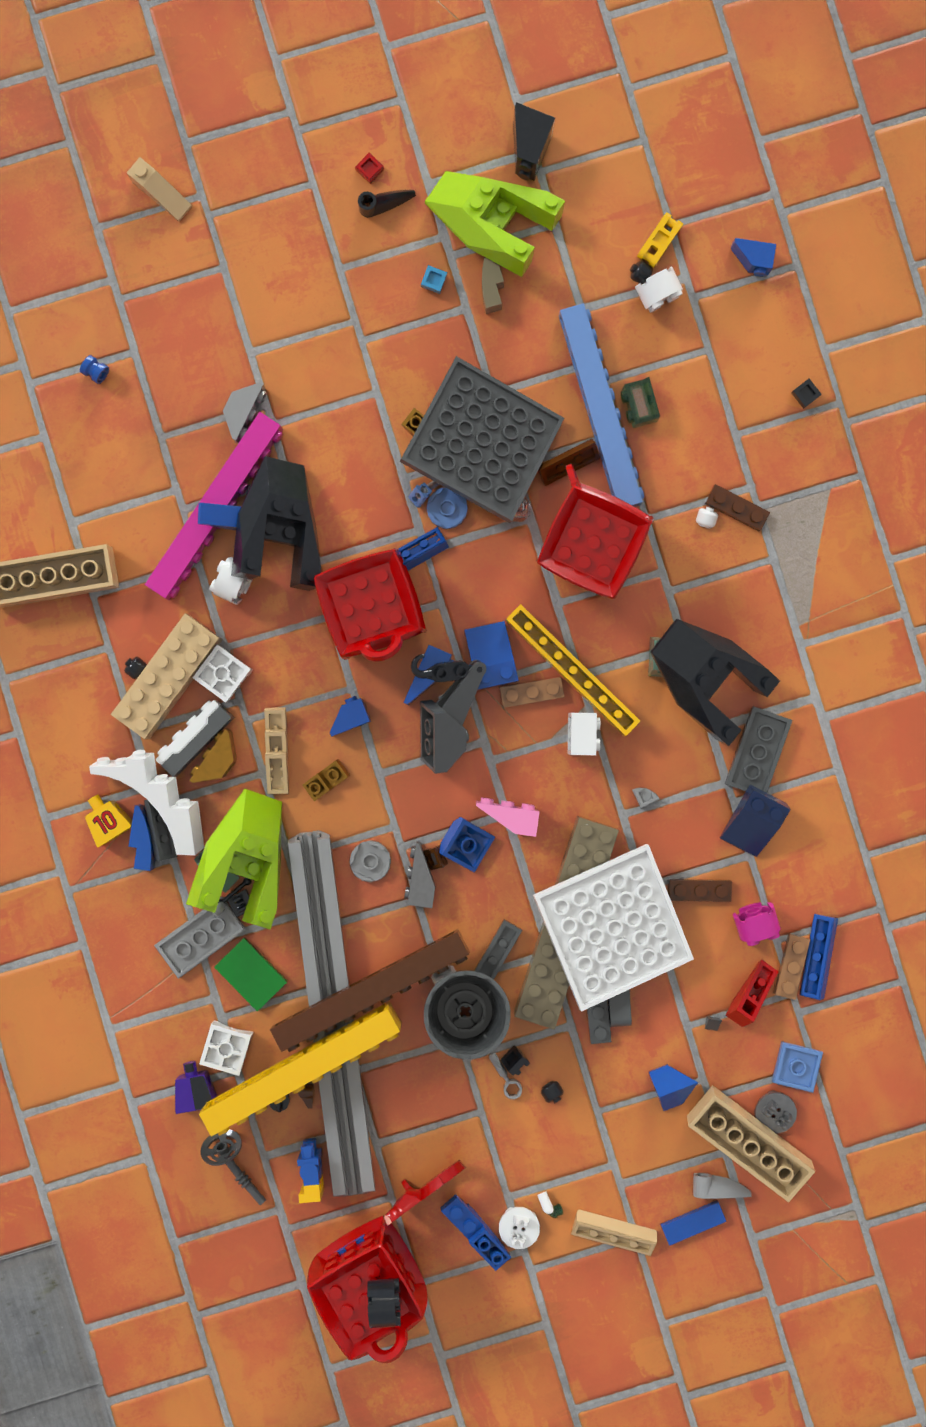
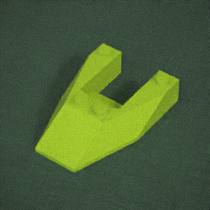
M445 171L425 200V204L469 249L522 277L532 262L535 247L504 231L515 213L518 212L553 231L562 217L565 200L545 190L485 177Z
M248 789L242 791L206 842L186 902L187 905L215 913L229 872L254 880L242 921L271 930L277 911L280 880L282 801Z

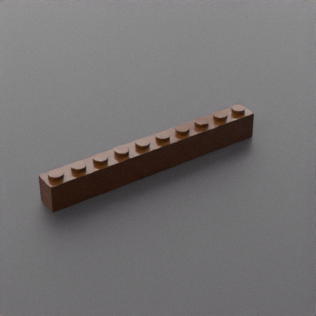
M457 929L274 1024L270 1031L281 1052L287 1049L291 1052L300 1046V1042L304 1040L310 1042L316 1039L319 1032L325 1030L327 1033L335 1029L337 1023L341 1021L346 1023L354 1019L356 1013L370 1011L374 1008L373 1004L379 1001L381 1003L389 1001L393 998L392 995L399 991L402 994L410 990L412 984L416 982L421 984L429 980V975L435 972L437 974L445 972L449 969L448 965L454 962L456 965L468 959L467 955H469L470 951Z

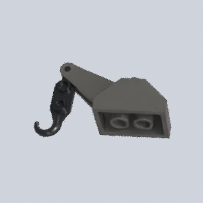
M424 654L417 655L412 660L411 671L416 677L427 678L436 682L454 681L436 703L433 700L420 701L421 760L435 774L447 772L466 751L469 734L463 727V723L486 672V665L480 660H473L469 665L461 660L441 662L426 670H419L417 667L418 661L425 657Z

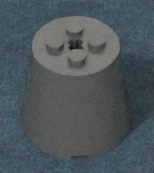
M458 971L442 978L430 991L424 1007V1024L431 1041L445 1054L459 1059H477L494 1051L504 1040L510 1026V1005L501 986L489 976L476 971ZM462 1006L465 1008L470 1007V1010H468L470 1014L468 1016L465 1014L461 1016L459 1014Z

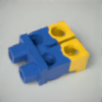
M316 1138L303 1140L301 1152L297 1159V1166H301L300 1177L303 1179V1185L299 1193V1203L320 1202L324 1192L322 1148H317Z

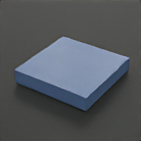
M781 1041L772 1082L813 1093L823 1052Z

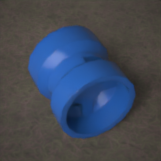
M89 355L82 362L80 372L85 376H90L92 381L100 384L107 377L109 367L104 363H98L95 357Z

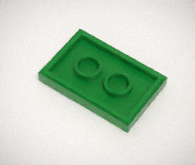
M245 937L214 967L256 1011L261 1009L288 982Z

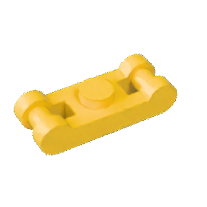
M667 212L637 255L640 260L644 259L649 262V266L652 268L657 265L684 224L679 220L675 221L672 219V215ZM666 225L672 229L671 232L664 227ZM650 247L657 251L655 255L648 252Z

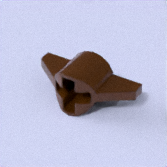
M311 1081L305 1084V1088L298 1092L307 1108L312 1109L314 1083Z

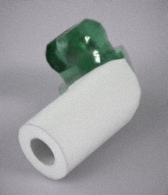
M547 1191L537 1195L546 1214L552 1218H558V1216L563 1215L564 1212L561 1205L553 1206Z

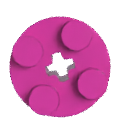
M761 902L753 903L740 908L739 914H733L740 940L747 942L748 946L757 945L761 940L767 938L772 940L780 936L779 931L781 927L773 903L767 902L768 906H762Z

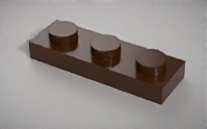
M590 439L542 463L538 471L544 485L547 486L568 475L566 465L572 463L576 471L600 459L595 441Z
M716 484L713 486L705 502L706 505L759 532L762 530L770 514L769 511Z
M669 879L668 895L671 901L731 902L732 881Z

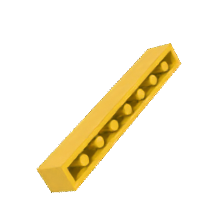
M521 604L505 620L622 736H627L640 722L620 700Z

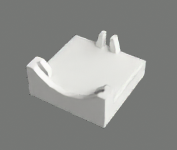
M217 644L195 673L193 679L227 703L245 678L249 677L253 669Z
M214 1020L210 1026L199 1064L240 1076L254 1032L232 1028Z

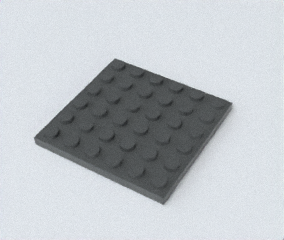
M456 356L400 462L506 522L511 523L564 417Z

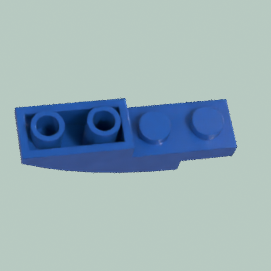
M457 1194L440 1207L441 1212L468 1239L469 1244L495 1271L511 1258L510 1253L489 1226Z

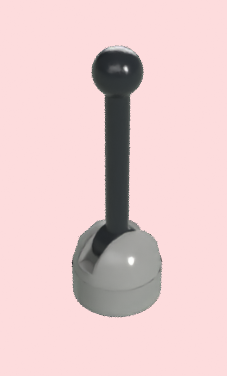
M244 878L243 883L226 897L219 899L216 911L213 914L218 917L225 910V902L245 885H250L252 880Z

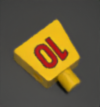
M99 794L88 800L93 811L86 815L85 819L97 847L104 846L131 829L132 819L115 800L104 804Z

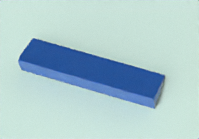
M436 527L402 546L399 550L402 553L403 564L406 565L409 571L449 548L439 528ZM437 533L436 536H434V537H432V538H430V539H428V540H425V539L429 538L430 536H432V535H434V534Z
M814 914L800 991L801 996L817 1000H823L825 997L838 918Z

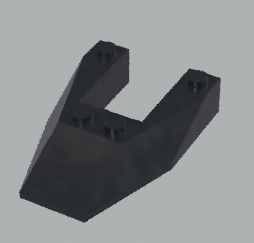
M267 456L264 457L238 513L231 576L251 580L261 575L265 540L294 546L290 587L307 591L316 589L314 577L321 573V561L317 528L304 465Z
M679 619L673 622L650 651L676 704L716 740L727 746H730L741 732V729L709 700L728 675L733 671L753 691L766 697L771 694L780 682L765 666L732 640Z

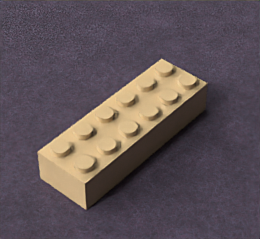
M107 544L0 562V608L120 588L113 547Z
M185 613L111 715L143 739H150L194 680L193 676L216 645H219L223 639Z
M713 1085L687 1115L688 1126L787 1202H790L815 1173L812 1160Z

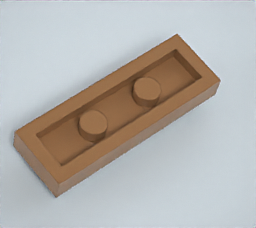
M561 677L500 687L503 708L564 697Z
M788 933L774 990L775 995L796 1000L810 943L809 938Z

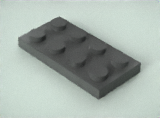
M752 706L725 784L746 791L751 784L767 793L793 720Z

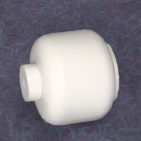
M712 507L701 508L698 511L696 522L702 527L713 528L716 525L718 514L714 512Z

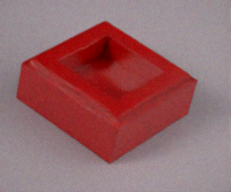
M368 153L355 166V170L371 184L384 170V166L371 153Z

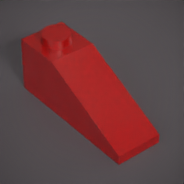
M760 960L734 997L726 1016L741 1027L753 1023L779 971L763 960Z

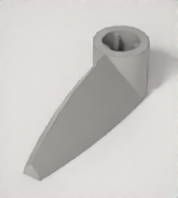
M708 1173L693 1174V1196L696 1198L751 1197L749 1189L729 1178Z

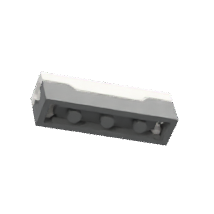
M217 700L207 701L201 708L202 712L198 716L194 715L186 723L188 727L183 732L179 730L172 737L173 742L169 746H163L157 754L159 756L155 760L172 777H177L209 745L217 734L235 718Z

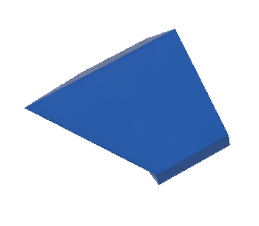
M668 1064L649 1071L663 1111L682 1105L698 1084L697 1081L670 1067Z

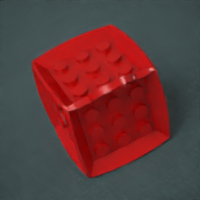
M572 463L566 465V470L572 488L551 525L540 555L536 560L537 564L572 584L601 596L615 599L638 558L654 518L617 497L580 483Z
M397 548L345 562L314 577L317 595L326 624L340 657L344 660L360 654L370 661L387 660L398 653L403 641L427 631L413 582L406 565L403 564L401 551Z
M384 1215L353 1229L328 1245L314 1257L309 1267L307 1276L308 1292L325 1327L348 1360L352 1361L369 1354L370 1357L379 1363H390L402 1355L407 1346L408 1331L416 1326L424 1317L428 1301L427 1288L407 1245L392 1223L387 1226ZM365 1234L363 1242L357 1244L356 1241H353ZM345 1245H347L345 1247L346 1252H344L343 1254L339 1255L338 1252H335L340 1248L344 1247ZM399 1278L400 1292L396 1293H399L401 1311H397L401 1314V1326L370 1328L367 1282L370 1280ZM395 1332L396 1341L393 1347L388 1350L380 1349L377 1343Z

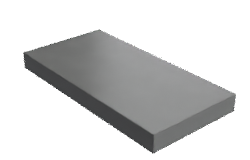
M226 901L225 910L218 917L210 911L202 910L154 946L179 979L245 931L246 928L240 919L235 916L232 908Z

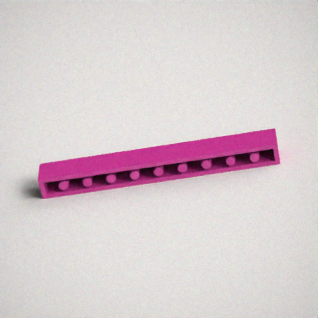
M259 412L199 503L236 506L237 498L248 489L249 485L247 483L251 477L254 478L256 476L259 465L264 457L270 456L272 452L270 450L271 447L282 438L283 429L281 425ZM199 503L144 584L167 600L177 596L180 591L179 585L183 580L186 581L192 572L190 570L194 563L197 564L203 556L201 552L205 546L208 547L213 542V534L218 528L198 524Z

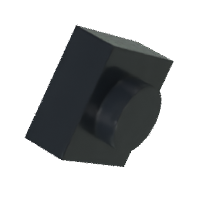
M807 379L791 392L803 409L822 395L810 379Z

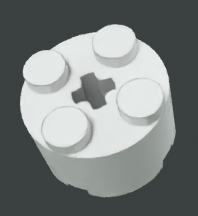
M672 266L668 270L666 268L645 279L646 283L642 285L639 283L635 286L645 309L649 310L650 313L659 309L665 300L670 303L683 294V288Z
M228 557L226 561L222 560L217 567L219 574L217 579L212 581L209 590L214 595L238 605L242 601L239 598L240 595L247 593L253 579L231 576L233 557Z

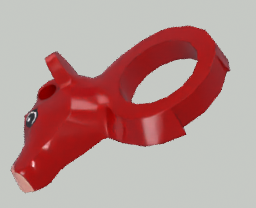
M458 1160L419 1189H414L404 1179L401 1183L406 1191L384 1216L387 1226L466 1167Z

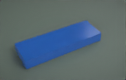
M718 1200L660 1225L670 1246L727 1221Z

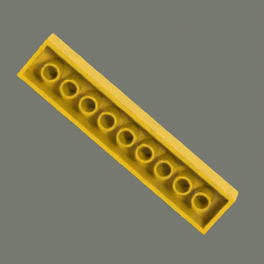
M388 1001L206 1102L199 1116L211 1137L217 1133L220 1136L229 1131L231 1125L235 1123L240 1125L249 1119V1115L253 1113L258 1115L268 1108L267 1105L273 1102L275 1104L282 1102L286 1099L285 1095L291 1092L294 1094L300 1092L305 1088L304 1085L311 1081L312 1083L320 1081L324 1077L323 1074L329 1071L331 1073L338 1071L343 1067L342 1064L348 1060L350 1063L356 1061L361 1057V1053L366 1050L368 1052L374 1051L380 1046L379 1043L384 1040L389 1042L397 1038L402 1022L391 1002Z

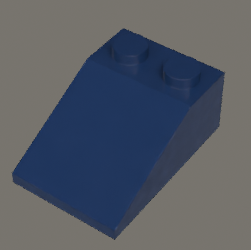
M750 784L722 832L720 839L757 857L779 830L791 809L786 802Z

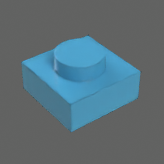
M428 265L421 282V287L440 294L447 278V272Z

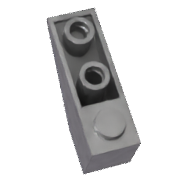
M417 841L416 846L411 847L410 858H414L413 867L409 866L407 879H411L410 887H406L404 899H408V905L432 908L435 883L422 846Z

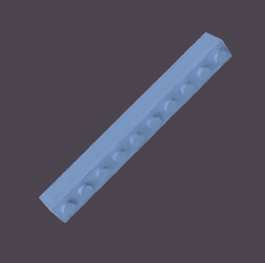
M584 303L562 309L559 312V320L611 495L634 507L639 506L643 502L644 492L642 487H638L636 481L639 478L636 467H632V452L630 447L627 448L625 444L627 439L624 427H620V411L618 408H615L613 403L615 395L613 389L609 388L607 383L609 380L608 371L606 368L603 369L601 363L603 361V354L601 349H597L596 346L597 334L595 329H591L590 321H592L590 311L585 309Z

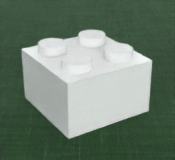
M568 713L567 754L596 755V751H600V738H597V730H600L601 721L600 717H597V713Z

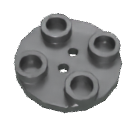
M772 1090L758 1100L754 1114L760 1122L772 1131L782 1133L793 1126L797 1117V1109L795 1103L788 1095Z

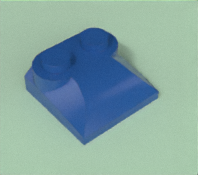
M459 817L453 821L442 839L439 853L475 873L495 836L468 820Z

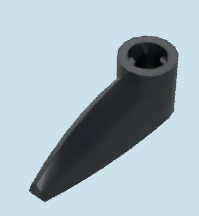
M396 190L376 195L368 191L363 192L358 197L359 211L364 217H373L407 202L415 197L416 194L414 190ZM369 202L371 206L366 207L365 203Z

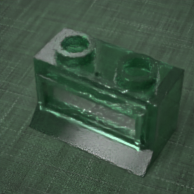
M647 377L643 380L625 384L622 388L623 391H621V399L623 403L627 404L628 411H626L628 422L632 423L633 428L657 422L660 414L650 378Z

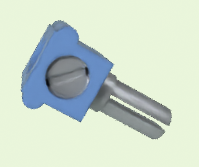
M432 481L429 484L424 482L420 486L416 485L408 497L416 507L420 508L433 492L432 490L439 484Z

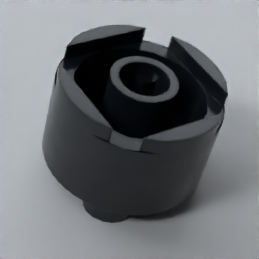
M399 1278L378 1279L367 1282L370 1328L401 1326V1314L397 1312L401 1311L399 1293H396L400 1292Z

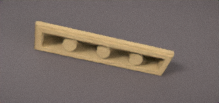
M580 1209L577 1210L571 1235L651 1256L657 1244V1231L654 1229Z

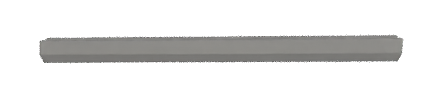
M319 830L302 832L288 840L309 1006L349 986L330 834ZM354 1019L346 1023L344 1021L337 1023V1027L327 1033L325 1030L319 1032L318 1037L313 1042L349 1024ZM359 1059L351 1063L348 1060L342 1064L343 1067L334 1073L329 1071L323 1074L324 1077L319 1081L334 1197L353 1196L376 1191Z

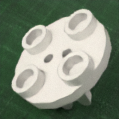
M525 1207L508 1208L499 1222V1234L502 1241L514 1249L530 1247L537 1240L540 1233V1223L537 1215Z

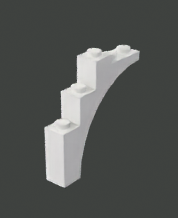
M137 750L127 758L123 757L116 760H110L109 757L98 758L97 762L89 766L90 774L119 780L134 788L153 805L168 827L174 842L176 855L195 856L205 848L198 801H190L188 798L179 799L176 777H168L167 774L157 775L154 753Z

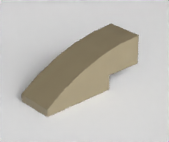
M484 257L482 296L485 312L489 314L502 310L498 289L504 288V279L500 266Z

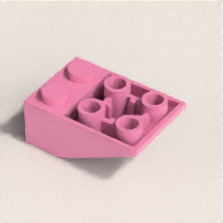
M482 797L480 801H476L477 807L513 833L536 837L539 811L535 809L534 805L522 803V806L518 807L514 806V802L501 800V804L493 803V799Z

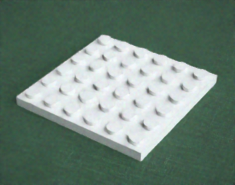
M648 844L533 895L581 1012L694 960Z

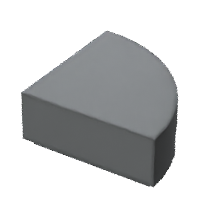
M647 788L632 789L640 808L660 800L656 793Z

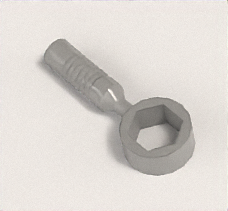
M496 1053L490 1054L488 1056L500 1077H503L506 1081L503 1089L505 1096L509 1099H517L522 1093L521 1083L516 1079H509L507 1071ZM509 1084H517L519 1087L517 1094L508 1093L506 1089Z

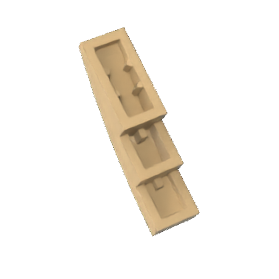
M286 707L265 708L267 794H288Z

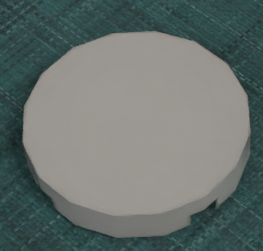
M364 841L357 845L351 853L350 867L354 875L362 881H377L383 878L390 869V853L380 842Z

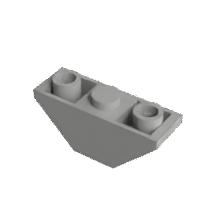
M262 383L233 391L223 409L232 439L237 444L248 430L250 422H253L258 413L256 409L259 403L262 404L266 398V388Z

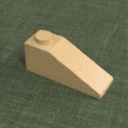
M141 157L127 171V175L133 184L179 222L191 209L192 205Z

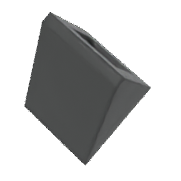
M706 1016L705 1029L718 1031L722 1020L718 1017Z

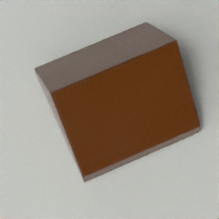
M440 845L423 851L430 870L442 868L448 864L445 856L439 853Z

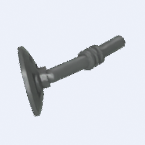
M229 1130L220 1136L218 1133L212 1137L211 1135L208 1136L200 1150L204 1162L212 1166L226 1164L236 1177L235 1181H239V1185L242 1184L241 1188H245L256 1202L262 1205L266 1199L252 1184V1179H248V1174L245 1175L246 1172L241 1171L233 1160L239 1154L242 1147V1140L239 1134ZM227 1137L233 1138L236 1141V1143L234 1144L230 1139H227ZM219 1139L220 1142H218V1143L213 1147V1149H210L209 1146H210L215 1140Z

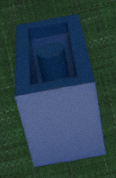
M740 238L734 239L731 250L747 272L753 273L758 277L769 275L773 269L776 244Z
M354 696L345 700L346 704L341 706L331 728V737L371 722L362 698L357 699Z

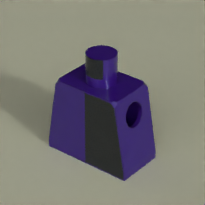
M196 1061L184 1063L185 1074L179 1075L175 1080L176 1114L202 1110L206 1102L217 1097L209 1072L207 1070L197 1072Z

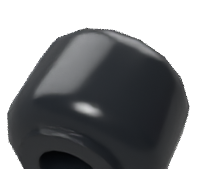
M643 261L633 264L630 268L632 272L631 279L641 284H644L646 282L645 279L652 275L651 266Z
M139 657L129 658L125 662L126 667L124 671L132 679H137L147 664Z
M551 1081L541 1089V1094L548 1103L552 1101L554 1104L561 1100L560 1096L564 1093L557 1081Z

